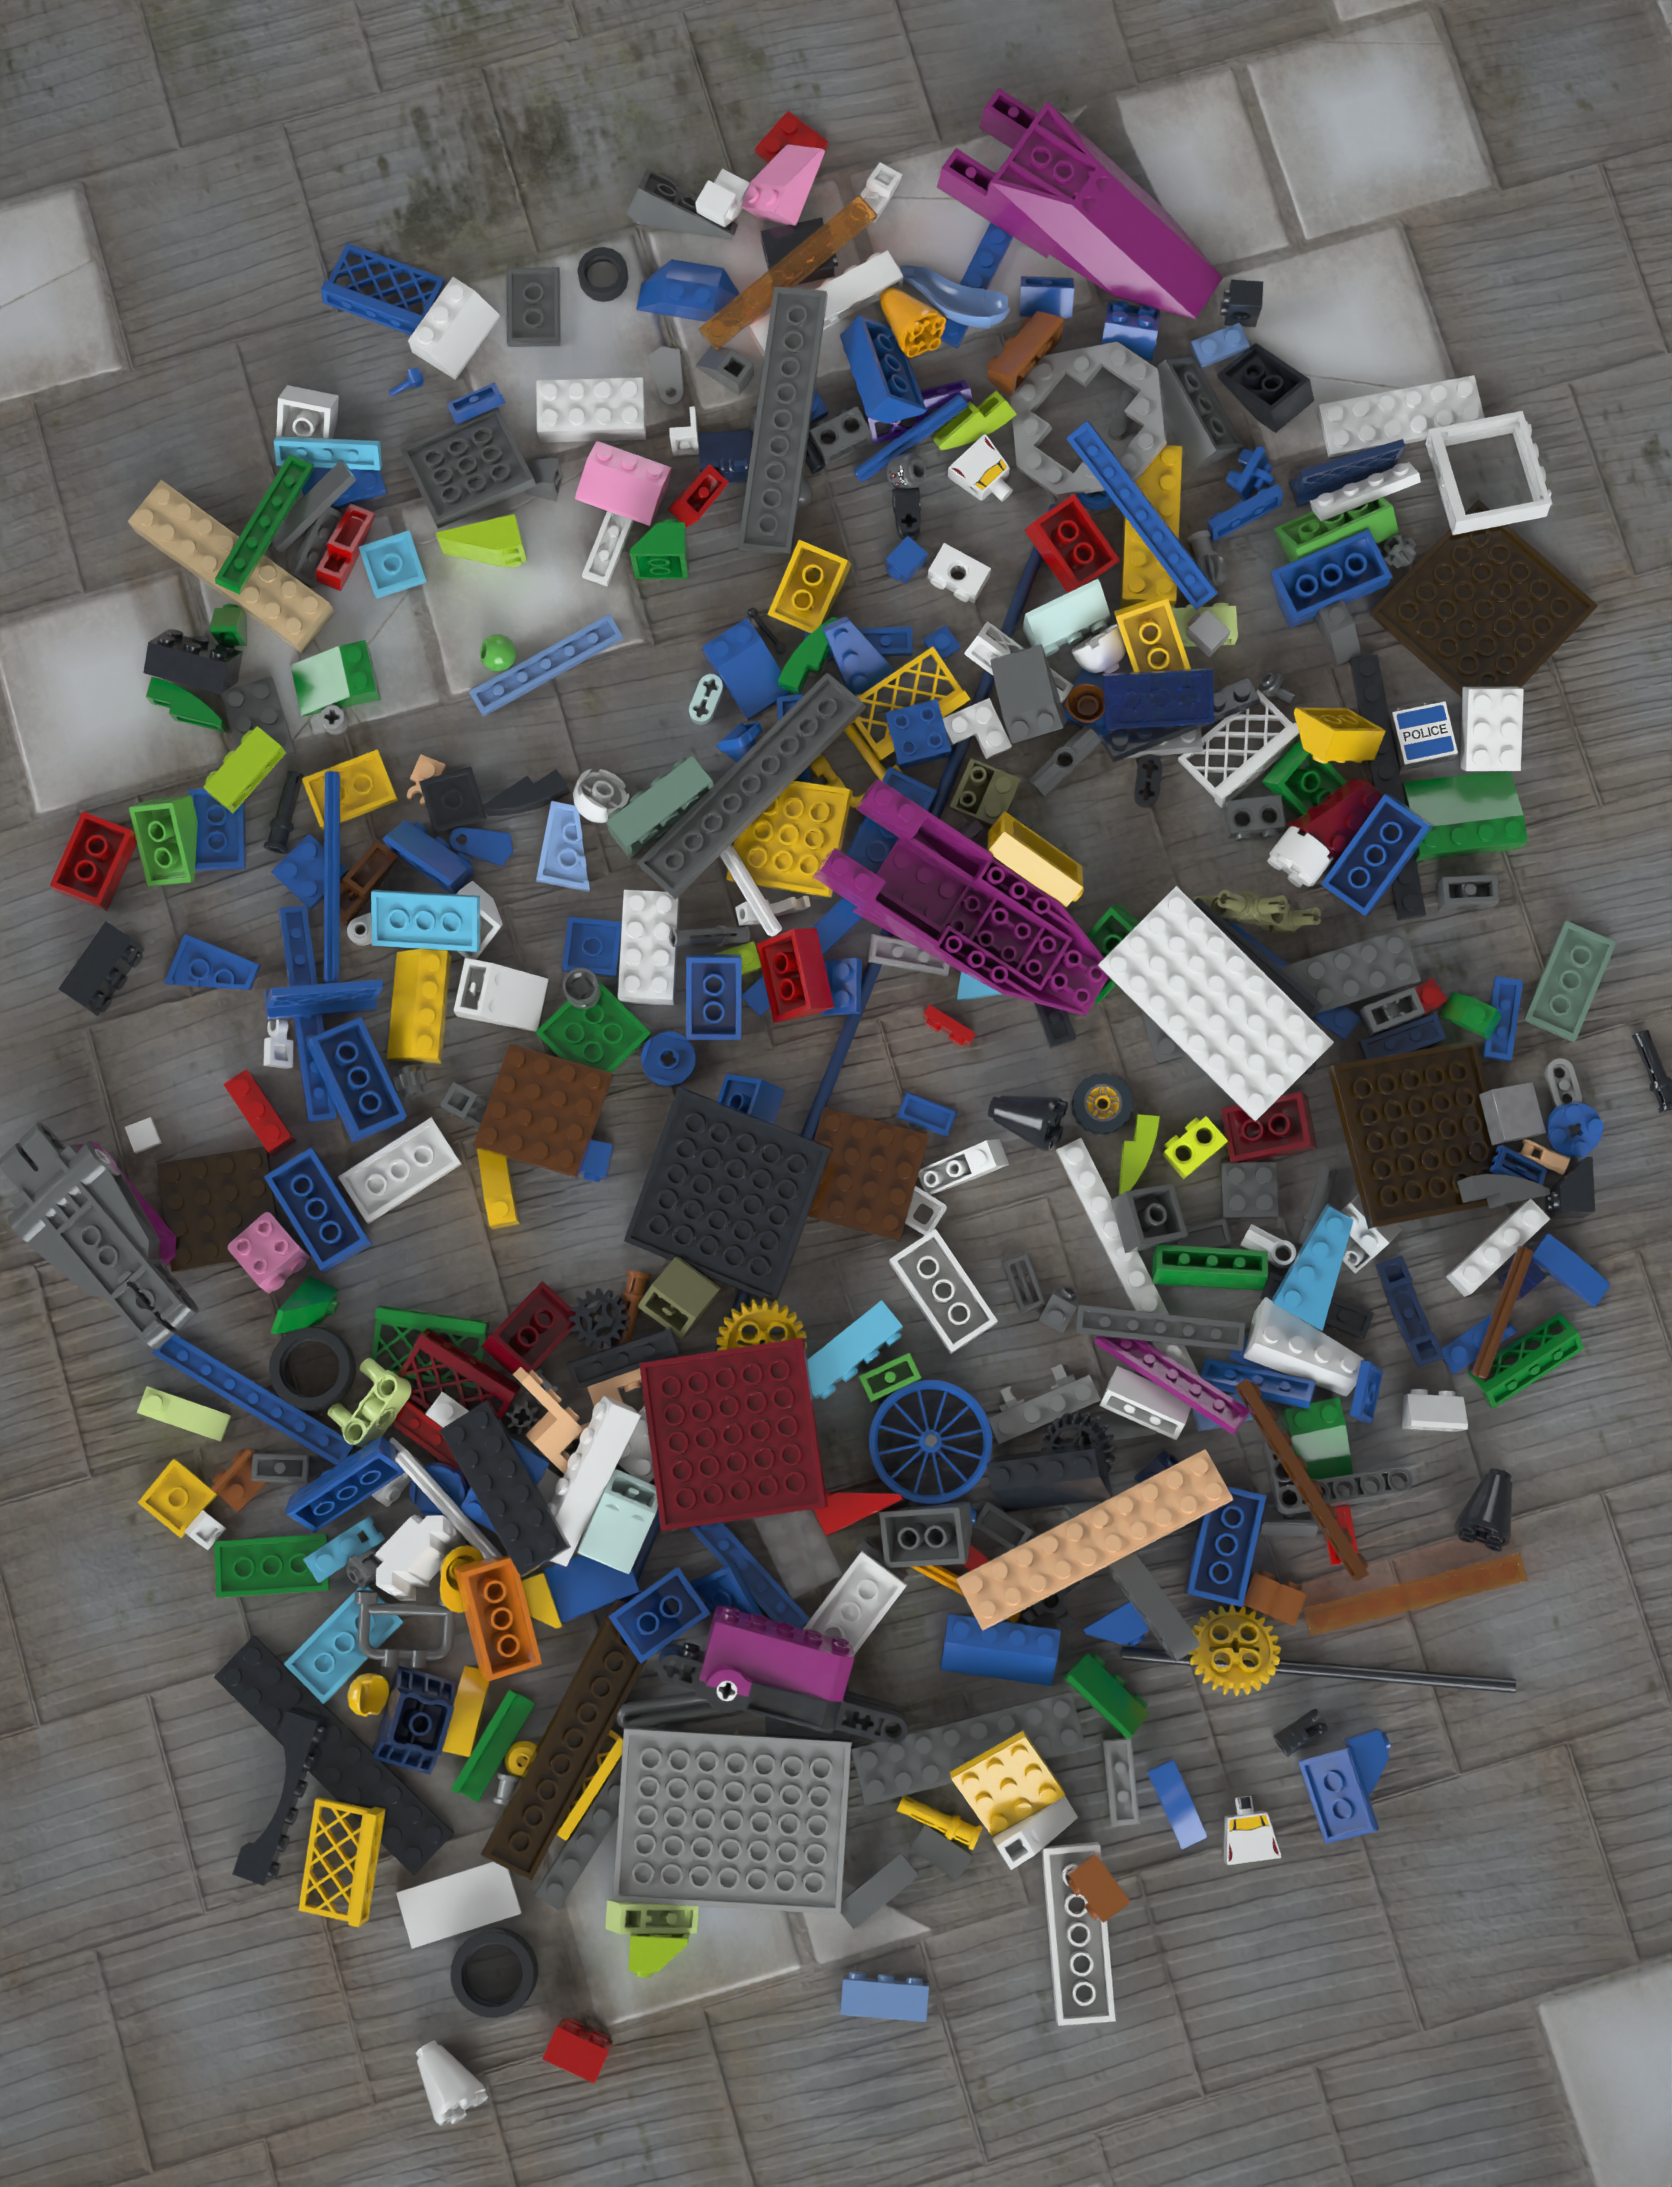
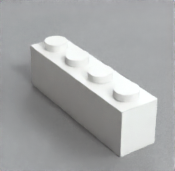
M1532 1199L1527 1200L1459 1263L1446 1278L1464 1297L1472 1294L1517 1251L1519 1246L1527 1242L1550 1218Z

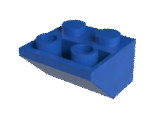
M1124 301L1108 302L1101 345L1119 342L1142 359L1152 361L1158 334L1160 310L1145 305L1140 307L1131 306Z

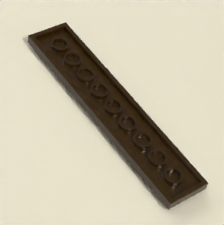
M617 1598L612 1603L481 1852L484 1858L531 1881L617 1719L618 1710L624 1705L647 1659L642 1663L638 1661L608 1617L626 1604Z

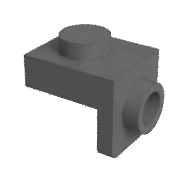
M1057 1284L1038 1321L1063 1333L1082 1297L1073 1288Z
M374 1547L359 1557L356 1555L351 1556L345 1569L349 1579L353 1583L358 1584L363 1590L376 1582V1569L383 1563L376 1557L377 1551Z

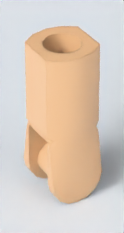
M1522 1140L1524 1145L1521 1152H1518L1519 1154L1552 1171L1564 1174L1570 1157L1545 1148L1531 1140ZM1534 1149L1541 1152L1539 1158L1531 1156Z

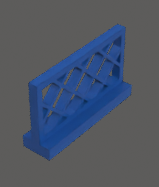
M347 243L329 280L324 281L321 294L323 303L412 335L437 300L445 280L442 277ZM350 254L361 257L363 262L349 267L347 259ZM377 264L386 267V272L375 276L370 269L371 266ZM366 269L370 277L356 282L352 273ZM401 273L410 275V281L399 285L394 277ZM349 275L352 284L344 287L335 284L338 278ZM391 278L394 287L380 291L377 282ZM425 282L436 284L432 291L422 293L419 284ZM373 284L377 292L367 296L362 294L359 288ZM415 286L418 296L405 300L401 291ZM398 293L401 302L393 305L386 303L384 297ZM422 301L424 310L421 315L410 311L408 306Z
M381 979L271 988L264 991L266 1018L268 1020L376 1011V999L383 989V981Z

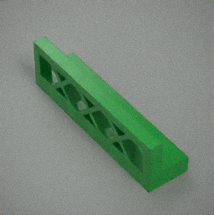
M1558 1313L1495 1355L1489 1371L1496 1372L1495 1377L1484 1383L1481 1378L1472 1374V1370L1468 1374L1471 1380L1482 1390L1487 1404L1494 1409L1582 1351L1584 1347L1579 1332ZM1559 1324L1565 1329L1558 1335H1549L1550 1330ZM1531 1342H1541V1346L1536 1350H1526L1527 1345ZM1518 1357V1361L1513 1365H1503L1504 1360L1507 1358Z
M510 1689L452 1786L451 1791L456 1794L462 1793L477 1803L480 1801L504 1760L506 1753L535 1707L536 1702L514 1689Z

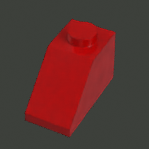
M709 464L678 495L667 510L681 523H685L687 528L702 517L729 482Z

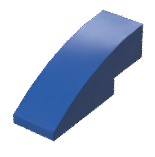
M1549 1233L1541 1238L1533 1250L1531 1259L1533 1262L1549 1272L1550 1277L1593 1307H1596L1611 1285L1589 1264Z
M1170 1759L1147 1770L1146 1772L1157 1794V1798L1181 1849L1207 1838L1174 1760Z

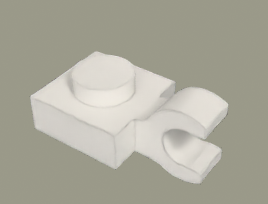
M277 1019L276 1022L269 1021L267 1031L271 1037L264 1039V1066L284 1069L293 1068V1040H287L288 1021Z

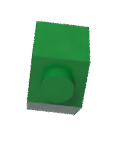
M225 604L223 608L214 609L210 632L218 644L227 643L233 646H247V615L242 607L236 604Z
M1455 992L1451 993L1439 1015L1441 1018L1487 1040L1490 1039L1502 1017L1496 1008L1473 997Z

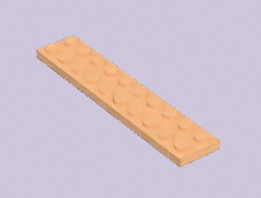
M1204 1449L957 1578L956 1581L983 1631L1231 1502L1233 1497L1208 1452Z

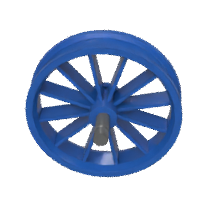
M938 1380L913 1382L893 1392L877 1410L869 1434L871 1461L882 1482L892 1492L900 1494L903 1499L918 1504L950 1502L966 1494L983 1476L992 1453L991 1427L980 1404L962 1388ZM922 1390L944 1392L933 1429L928 1427L920 1392ZM917 1392L926 1430L922 1431L896 1403L898 1400L906 1395ZM949 1393L962 1400L967 1407L938 1432L936 1427L946 1395ZM894 1405L920 1434L915 1436L881 1425L887 1411ZM970 1408L975 1414L981 1429L943 1438L941 1434ZM879 1428L915 1439L916 1444L878 1452L877 1439ZM978 1433H982L983 1436L982 1456L944 1445V1441ZM917 1447L918 1452L890 1477L884 1469L879 1456ZM942 1449L980 1460L977 1469L969 1480L941 1452ZM922 1454L924 1455V1460L914 1492H911L898 1485L893 1479L916 1457ZM938 1454L965 1482L959 1488L945 1494L935 1457ZM927 1457H932L940 1495L916 1494Z

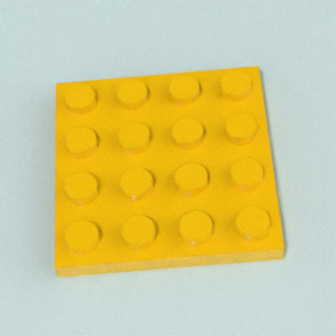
M793 781L734 840L733 847L755 884L762 887L831 898L833 890L813 878V876L830 851L834 848L841 851L853 791L846 788ZM728 870L726 879L728 881L735 882L734 878Z

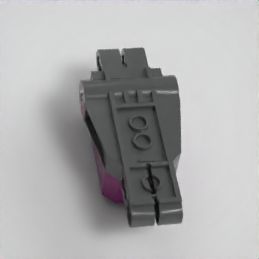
M38 1122L19 1140V1143L14 1144L0 1158V1168L19 1190L10 1200L16 1207L8 1215V1221L13 1230L32 1249L87 1295L106 1297L140 1340H144L154 1349H159L177 1332V1329L183 1327L199 1312V1308L193 1299L165 1267L175 1257V1234L118 1168L112 1157L98 1143L88 1141L85 1144L68 1145L65 1147L47 1126Z

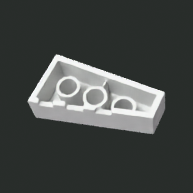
M1267 1297L1263 1299L1254 1311L1243 1357L1290 1376L1316 1381L1317 1386L1346 1397L1356 1386L1361 1360H1364V1358L1302 1319L1273 1304Z

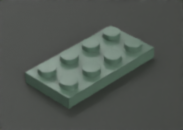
M1565 921L1523 1021L1575 1042L1612 955L1616 941Z

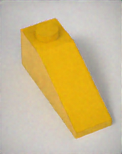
M477 1149L489 1226L494 1230L520 1224L507 1157Z

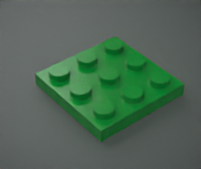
M598 980L601 987V996L595 1006L589 1009H578L567 1001L535 1033L559 1058L613 1073L652 1034Z

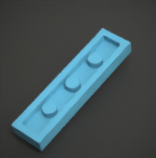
M276 436L274 439L276 465L278 466L284 464L289 454L313 464L314 467L333 468L340 460L346 463L349 469L380 470L383 466L380 441Z

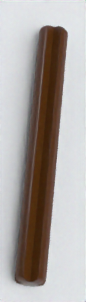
M1523 1246L1517 1248L1472 1369L1474 1376L1482 1379L1488 1377L1533 1256V1250Z

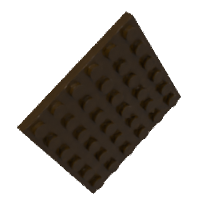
M1478 499L1465 512V515L1489 511L1490 509ZM1506 524L1456 535L1452 534L1450 528L1371 610L1369 615L1462 698L1463 687L1521 688L1593 613L1598 605Z
M1476 1040L1328 1067L1368 1229L1489 1206L1487 1198L1463 1203L1457 1182L1470 1176L1494 1174L1490 1169L1495 1164L1493 1162L1494 1156L1498 1155V1152H1496L1497 1147L1502 1145V1143L1496 1145L1491 1143L1479 1097L1480 1094L1489 1090Z

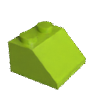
M691 1933L631 1934L628 1972H635V1977H652L653 1973H658L688 1945Z

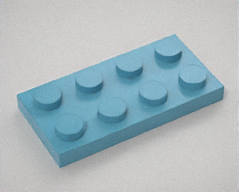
M387 890L371 891L372 946L472 952L480 950V896Z
M370 1586L364 1589L374 1591ZM355 1592L284 1663L323 1704L369 1659L361 1652L358 1645L360 1604L354 1603ZM379 1595L377 1596V1603H386ZM371 1614L370 1645L373 1648L379 1649L405 1621L399 1615Z

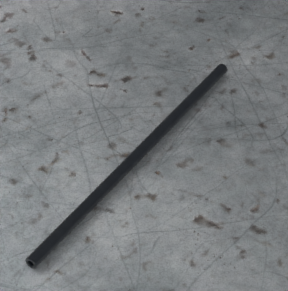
M1122 1646L1121 1660L1198 1667V1665H1190L1191 1657L1194 1656L1191 1654H1187L1175 1662L1162 1649ZM1280 1659L1278 1665H1275L1277 1668L1275 1673L1506 1693L1516 1692V1679L1282 1659ZM1215 1660L1216 1665L1219 1667H1227L1226 1662L1223 1660ZM1251 1660L1243 1661L1247 1667L1252 1668L1256 1666Z

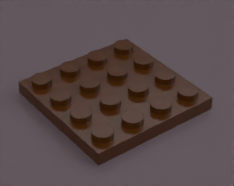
M509 1044L473 1146L476 1149L578 1178L613 1078L612 1073Z
M824 1107L814 1140L833 1149L808 1217L901 1242L929 1135Z

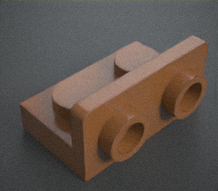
M253 1448L241 1449L232 1459L234 1464L227 1471L225 1469L220 1471L212 1481L214 1485L211 1487V1490L223 1498L238 1513L267 1483L251 1481L253 1453H258Z

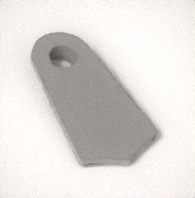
M661 346L647 356L660 399L665 404L674 405L683 398L680 349ZM670 391L676 392V395L674 397H668L667 393Z

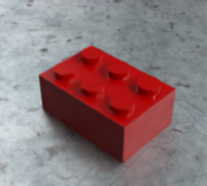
M1075 494L1038 518L1024 530L1067 593L1092 582L1120 561Z
M82 811L50 886L60 894L107 912L137 845L135 833L130 829Z

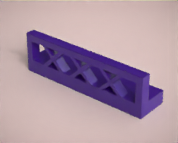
M961 380L921 390L920 392L927 411L924 414L915 416L917 420L910 427H904L899 424L901 421L899 420L892 422L891 427L886 433L877 435L874 423L880 421L867 417L864 411L868 426L872 432V443L875 444L899 438L924 420L930 409L942 407L957 395L963 396L967 403L970 401L973 404L971 390L967 382Z

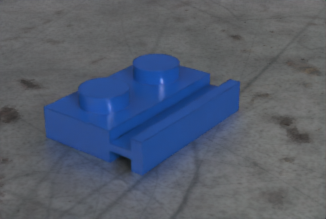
M859 958L824 960L834 1008L821 1012V1015L860 1014L862 960Z

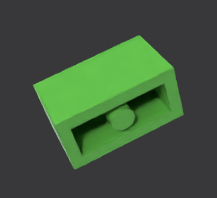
M910 1353L860 1375L859 1380L871 1404L910 1383L920 1381L921 1376Z

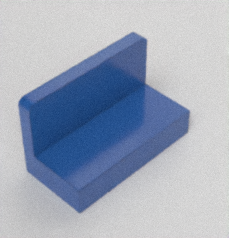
M1021 276L1019 315L1021 317H1033L1037 311L1060 316L1061 318H1071L1074 298L1073 278Z

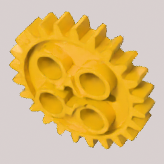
M764 1298L761 1305H757L755 1299H752L751 1307L749 1308L744 1303H741L742 1311L740 1313L732 1309L733 1319L724 1317V1323L727 1327H719V1333L723 1336L717 1337L716 1340L717 1344L721 1346L717 1351L758 1345L760 1340H765L764 1344L798 1338L805 1339L807 1337L805 1331H799L803 1328L802 1321L795 1322L797 1319L796 1312L787 1315L789 1310L787 1305L778 1309V1301L775 1300L771 1306H768L767 1300ZM746 1325L756 1327V1330L749 1334L742 1331ZM776 1326L784 1329L779 1335L771 1334L770 1330Z
M1233 1605L1230 1606L1229 1612H1225L1224 1608L1219 1606L1218 1615L1210 1610L1207 1615L1208 1619L1201 1616L1199 1619L1200 1626L1194 1625L1192 1630L1200 1646L1189 1653L1194 1655L1191 1657L1190 1665H1198L1195 1670L1196 1675L1205 1674L1202 1683L1205 1684L1210 1680L1214 1682L1212 1690L1217 1689L1219 1685L1223 1686L1224 1695H1226L1229 1688L1233 1689L1235 1696H1238L1241 1688H1243L1247 1695L1250 1694L1251 1686L1259 1691L1262 1685L1261 1681L1265 1684L1269 1683V1675L1275 1674L1277 1669L1275 1665H1278L1280 1658L1276 1655L1279 1654L1281 1647L1275 1645L1279 1637L1275 1635L1270 1636L1273 1626H1263L1265 1617L1256 1620L1255 1610L1250 1615L1245 1614L1244 1606L1240 1612H1236ZM1213 1634H1222L1226 1639L1222 1641L1217 1640ZM1241 1634H1249L1254 1640H1245ZM1215 1660H1223L1226 1662L1227 1667H1219L1216 1665ZM1251 1660L1256 1666L1252 1668L1247 1667L1243 1661Z

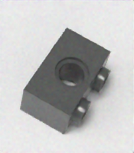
M1497 875L1442 877L1437 883L1439 911L1494 908L1499 902Z

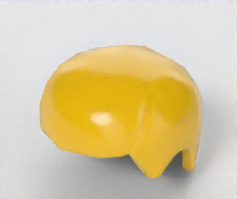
M365 1673L353 1680L347 1694L349 1708L355 1714L365 1717L368 1714L378 1715L387 1703L389 1683L385 1677L376 1674Z

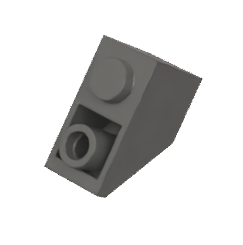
M710 345L696 364L698 369L738 396H740L754 377L753 363L732 349L716 345Z

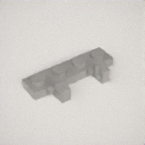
M1062 1364L1050 1368L1056 1379V1385L1051 1387L1052 1391L1028 1402H1024V1399L1017 1401L1011 1391V1386L1001 1389L1000 1394L1005 1403L999 1406L1001 1413L988 1418L998 1445L1048 1424L1056 1418H1062V1415L1065 1413L1071 1414L1101 1401L1091 1376L1088 1375L1075 1380L1073 1375L1067 1377Z

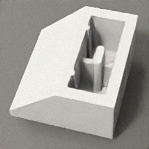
M1359 1194L1341 1210L1354 1220L1342 1261L1355 1274L1402 1231L1397 1224L1368 1229Z

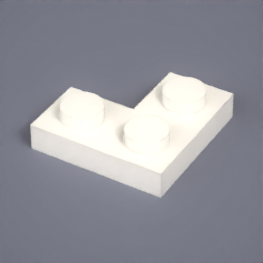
M990 698L943 718L950 745L975 735L986 759L1012 747Z

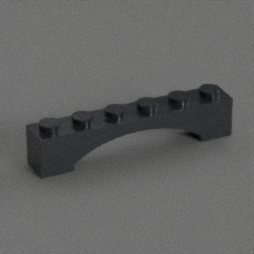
M294 1707L285 1712L277 1739L283 1742L286 1762L285 1781L281 1799L271 1822L262 1835L254 1843L248 1842L241 1847L232 1875L263 1886L272 1879H276L281 1867V1863L278 1862L280 1853L285 1852L290 1840V1836L287 1835L289 1826L295 1823L299 1809L296 1808L298 1798L304 1796L308 1782L304 1781L307 1771L312 1770L316 1761V1755L313 1754L316 1744L321 1743L325 1734V1728L322 1727L325 1718Z

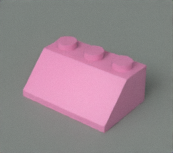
M596 441L586 460L575 499L650 526L669 489L671 467Z

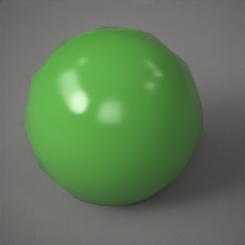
M495 634L483 640L480 649V660L487 669L494 672H502L514 664L517 656L516 647L507 636Z

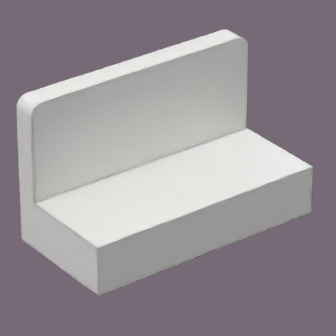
M695 406L690 407V427L669 428L673 457L699 455Z

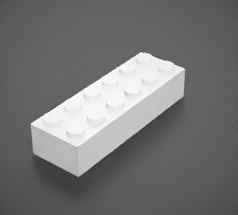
M1098 1842L1045 1846L1041 1851L1056 2022L1058 2026L1116 2021L1107 1921L1103 1923L1099 1917L1093 1920L1084 1907L1088 1903L1082 1893L1076 1896L1067 1884V1881L1071 1879L1067 1872L1095 1852L1101 1860L1100 1844Z

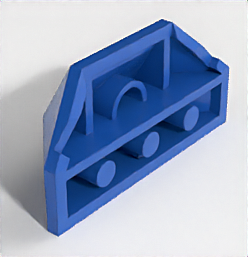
M671 259L641 283L637 310L740 328L745 300L724 268Z

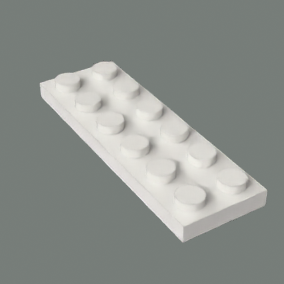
M1474 375L1319 404L1317 408L1329 458L1358 453L1403 439L1405 444L1426 440L1429 429L1484 419Z

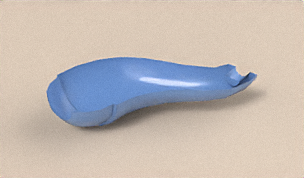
M900 266L903 283L915 287L925 295L937 311L957 323L974 328L989 329L990 326L1002 322L1010 311V308L1008 309L1007 296L1000 292L962 286L947 280L925 267Z

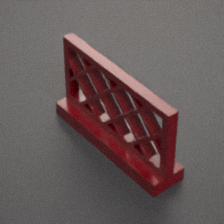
M429 1328L420 1334L415 1343L416 1345L397 1375L400 1378H404L405 1375L415 1373L419 1387L411 1390L409 1398L427 1410L430 1409L433 1403L428 1401L426 1390L439 1388L441 1394L442 1392L445 1393L444 1387L457 1384L461 1398L454 1400L457 1403H462L463 1407L468 1411L470 1410L467 1401L481 1399L483 1403L486 1401V1397L496 1396L504 1401L501 1409L496 1410L500 1420L521 1389V1386ZM420 1349L430 1355L432 1365L419 1367L416 1356ZM411 1364H413L414 1369L408 1370ZM448 1366L453 1369L456 1380L442 1382L439 1368ZM434 1369L437 1384L424 1386L420 1372ZM474 1382L477 1384L479 1394L466 1397L462 1383Z

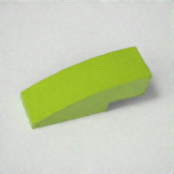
M995 391L977 408L969 401L967 403L968 407L941 426L930 438L941 450L959 447L980 439L984 434L989 435L1017 414L1008 402Z
M1140 1114L1136 1116L1134 1141H1124L1122 1144L1118 1196L1130 1191L1145 1169L1153 1151L1160 1116Z

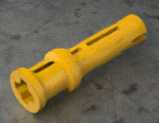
M906 1795L902 1797L897 1812L908 1815L917 1821L946 1833L947 1839L951 1840L954 1838L969 1845L971 1850L974 1849L983 1826L978 1825L976 1827L961 1820L959 1815L949 1816Z

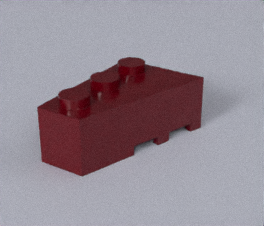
M1352 779L1327 796V799L1321 804L1311 807L1306 811L1305 815L1296 821H1291L1287 826L1299 828L1300 830L1297 833L1303 837L1308 833L1316 838L1329 850L1330 853L1327 857H1333V862H1337L1383 795L1370 782Z

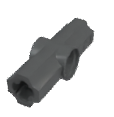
M1085 725L1063 747L1057 749L1054 756L1027 781L1031 788L1038 795L1045 798L1066 776L1071 775L1075 768L1102 743L1097 733ZM1060 757H1068L1072 764L1063 767L1058 763V759Z

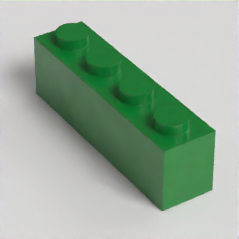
M1156 1245L1152 1259V1284L1263 1291L1268 1278L1267 1251Z

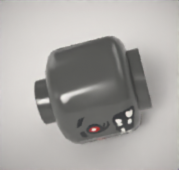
M916 454L897 455L888 462L886 469L888 481L895 489L916 488L924 481L926 466Z

